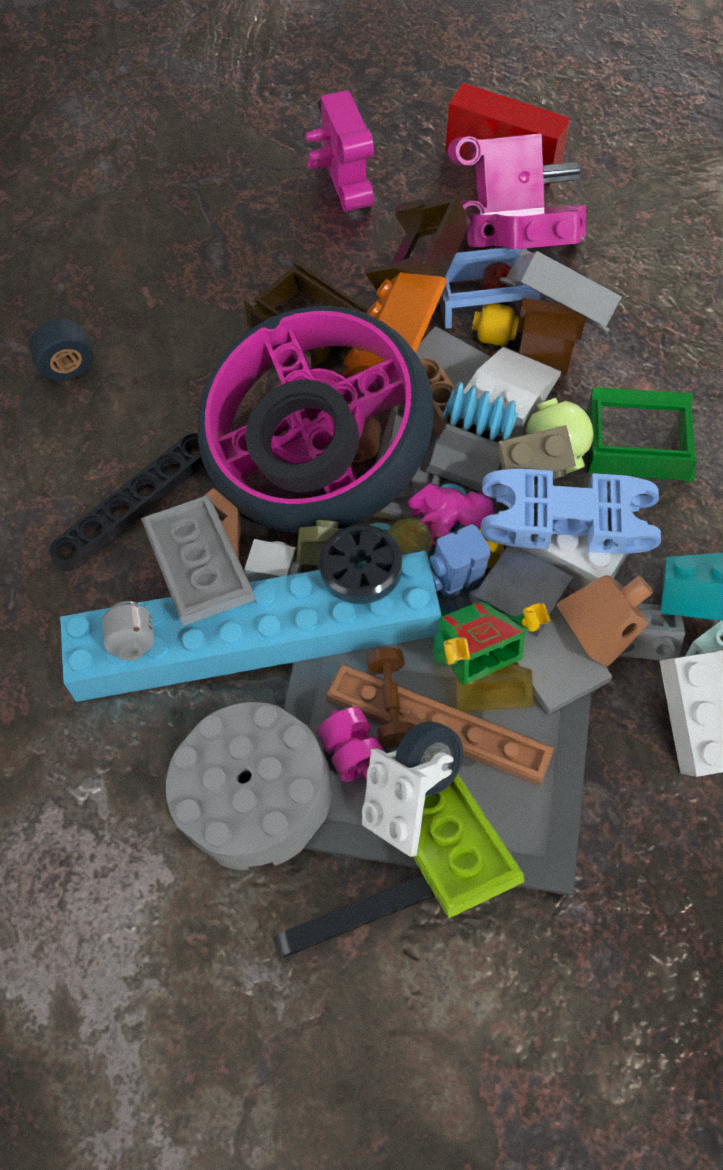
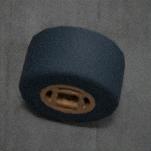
M54 319L45 322L36 328L30 337L29 347L37 369L47 379L64 381L82 375L92 364L94 356L85 330L75 321Z

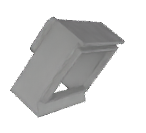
M521 248L507 277L500 278L499 280L513 287L516 284L527 285L586 317L585 323H589L592 327L604 332H609L610 329L606 326L622 296L538 251L531 253L524 248Z

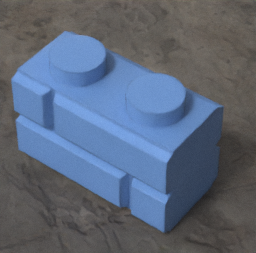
M471 524L459 529L457 535L452 532L437 540L435 553L430 557L432 564L431 573L435 590L439 591L446 600L460 595L462 590L469 591L481 584L491 549L477 526Z

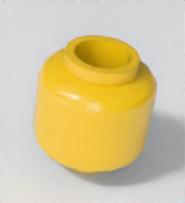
M497 303L485 304L482 312L475 311L472 330L478 331L477 338L480 343L505 347L510 340L515 341L519 316L515 315V310L512 306Z

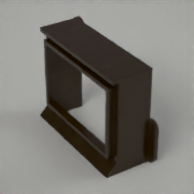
M458 197L426 205L420 199L403 203L396 207L395 216L406 235L391 265L367 269L365 274L376 291L386 279L391 281L400 272L446 277L471 223ZM435 234L425 256L409 258L419 237Z
M297 261L292 269L253 301H244L247 325L251 328L261 320L265 321L281 314L275 308L283 305L298 291H301L321 306L345 307L366 313V307ZM325 346L306 350L311 353V369L331 370L341 361L340 352L345 346Z

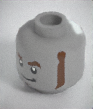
M122 601L116 603L104 614L102 618L104 648L109 654L125 661H133L147 653L154 645L152 615L145 607L133 601Z

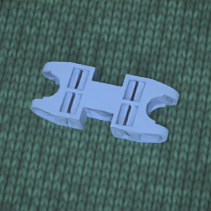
M519 468L494 471L487 474L482 480L483 493L490 498H496V502L503 503L509 507L506 511H499V514L489 515L482 519L481 534L489 541L512 547L548 549L552 534L588 536V552L610 554L646 552L656 548L661 543L660 529L654 525H648L647 521L637 518L632 513L639 511V508L651 507L659 501L658 487L648 480L625 475L593 473L588 488L553 486V471ZM534 477H537L536 485H534ZM531 534H534V541H531Z

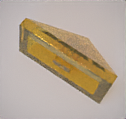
M510 664L465 685L455 675L456 709L460 711L473 712L533 707L532 670L529 668Z

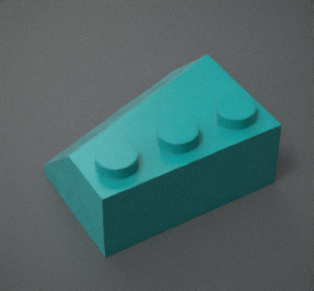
M723 553L666 557L662 574L660 614L723 621Z

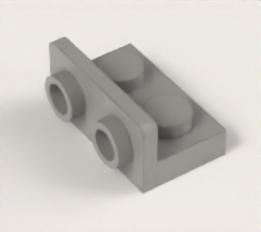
M640 603L638 607L648 620V624L619 656L653 660L679 657L685 636L682 616L660 614L661 605Z

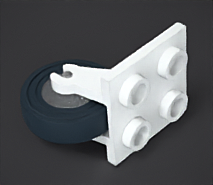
M427 721L413 727L403 737L396 751L387 754L378 748L371 749L370 763L367 770L365 802L362 808V825L410 857L417 856L425 796L435 795L445 790L453 782L460 770L463 760V746L457 733L441 723Z

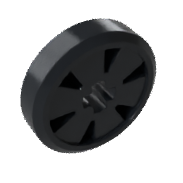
M354 525L343 528L334 533L321 549L319 556L321 579L327 590L342 601L353 604H367L378 601L391 593L401 578L402 553L400 547L389 533L378 527ZM359 559L366 560V563L363 565V569H357L355 567V565L358 564Z

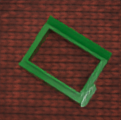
M593 387L587 410H584L590 418L593 427V441L588 450V474L625 475L639 478L692 482L695 479V466L697 464L692 416L693 393ZM601 406L679 411L680 450L602 446Z

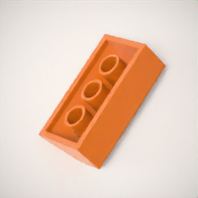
M400 272L391 281L386 279L380 285L376 292L379 298L372 304L366 314L381 320L396 330L416 353L447 280L441 276ZM353 348L344 360L343 364L346 365L342 376L347 379L385 360L370 352ZM378 387V388L374 389L372 392H377V391H379L382 387Z

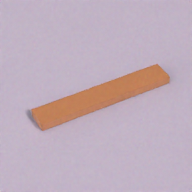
M341 663L326 694V700L344 708L359 707L365 716L384 724L391 723L390 713L385 711L382 685L385 683V680ZM397 686L401 707L397 711L399 722H411L415 726L427 721L441 723L457 733L462 742L463 756L537 786L541 785L554 747Z

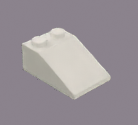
M502 347L476 371L463 393L466 394L472 386L476 387V398H480L485 391H489L490 403L500 395L503 397V408L511 400L516 401L518 416L509 437L511 439L524 436L530 416L539 411L537 405L546 400L560 377L561 371Z

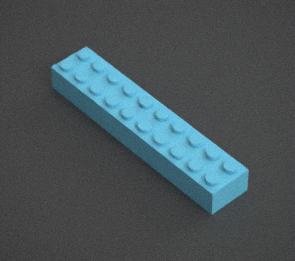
M421 551L402 555V575L397 586L384 598L367 604H353L336 598L323 584L320 570L250 582L249 584L255 597L254 601L185 626L181 622L172 597L139 602L138 604L145 607L152 615L154 645L147 653L133 661H125L115 657L104 648L102 618L111 608L61 616L64 685L74 700L79 702L434 637L438 634V621L441 618V611L427 552ZM360 562L356 564L355 567L357 569H363V565L366 562Z

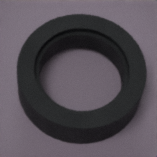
M316 380L291 381L267 393L253 409L246 427V445L255 464L274 485L293 492L318 490L336 481L351 465L359 444L358 425L343 396L330 385ZM313 408L325 411L334 418L335 430L332 441L327 449L315 459L302 464H288L279 461L273 456L271 442L275 429L291 413Z

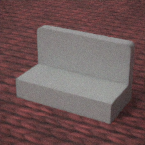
M445 424L433 444L426 471L483 492V478L487 474L497 471L501 463L497 444L487 438L450 424Z

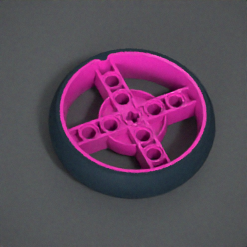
M310 306L281 313L258 324L240 337L226 351L210 375L203 391L198 413V441L203 464L218 492L237 507L238 512L265 527L299 534V528L314 527L317 520L338 522L337 529L346 528L351 524L356 525L374 516L396 499L410 483L421 465L433 429L434 412L430 381L422 362L408 342L396 330L369 314L337 306ZM325 346H345L370 352L385 361L346 379L331 370L311 369L304 351ZM273 366H275L281 381L278 386L295 380H316L336 389L346 402L351 401L348 406L358 425L359 440L362 436L366 419L405 402V411L399 431L389 449L375 466L357 479L354 469L350 465L342 476L324 487L325 495L311 498H278L265 495L248 486L241 477L259 468L247 449V425L231 432V428L238 407L246 393ZM382 387L379 391L372 392L374 389ZM313 408L291 413L275 429L271 442L273 456L278 460L283 458L291 464H302L315 459L326 450H320L322 446L332 441L335 430L334 418L325 411ZM288 430L284 435L279 436L281 432Z

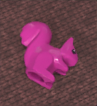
M436 484L426 485L407 502L409 507L413 509L411 514L414 517L424 516L416 525L420 528V534H425V545L431 548L432 543V548L435 549L438 538L450 534V529L457 522L465 527L473 524L480 529L482 519L486 516L494 515L495 512L493 501L482 492L475 493L472 491L464 496L456 489L440 488Z

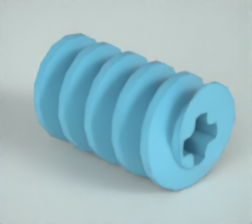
M459 381L452 390L441 421L450 414V424L452 426H455L462 418L465 431H468L475 423L477 424V435L480 436L489 428L490 440H494L499 433H503V440H507L511 435L518 416L516 401L511 400L503 408L502 396L499 395L490 403L489 391H485L480 398H476V387L472 386L465 394L463 393V382Z

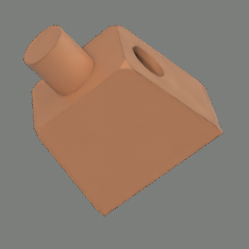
M605 575L561 600L556 605L589 657L608 667L646 628L648 620L638 605L653 594V591L640 576H637L624 587L609 575Z

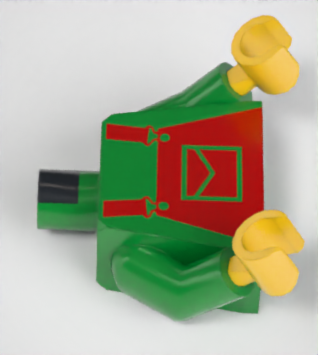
M448 602L440 608L441 618L438 621V634L433 639V659L439 666L450 665L463 685L523 659L525 632H534L539 628L540 624L550 622L545 604L535 603L523 609V614L512 616L497 611L486 602H477L462 609L454 602Z

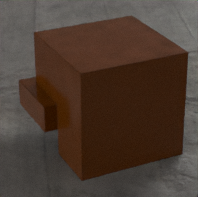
M523 298L517 328L518 330H523L519 354L567 375L575 339L581 340L586 317L563 304Z

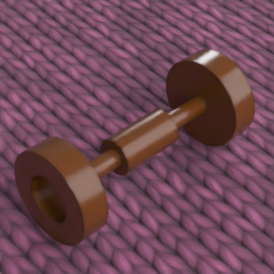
M392 647L381 648L370 652L366 656V662L369 672L384 674L385 679L382 691L385 711L390 713L391 723L383 725L377 730L378 740L383 747L395 748L399 747L403 737L415 725L411 722H399L397 713L401 707L397 683L392 681L391 673L399 671L404 667L403 651Z

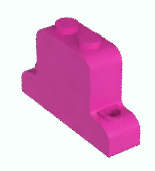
M583 204L467 214L471 220L467 229L468 246L471 247L502 246L509 249L556 246L580 243L581 237L586 236V205ZM486 225H491L492 233L489 236L484 234Z

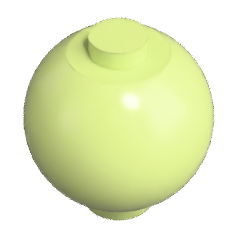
M556 397L538 404L539 411L530 416L526 425L525 435L567 425L576 466L565 469V472L568 474L583 468L585 463L582 456L590 449L593 441V427L586 412L578 405L569 401L558 403Z

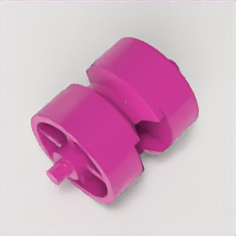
M351 707L339 712L334 710L330 713L331 716L320 724L316 733L326 752L334 753L331 761L342 781L349 782L364 776L367 780L371 749L378 748L382 751L384 749L376 736H369L371 726L361 708Z

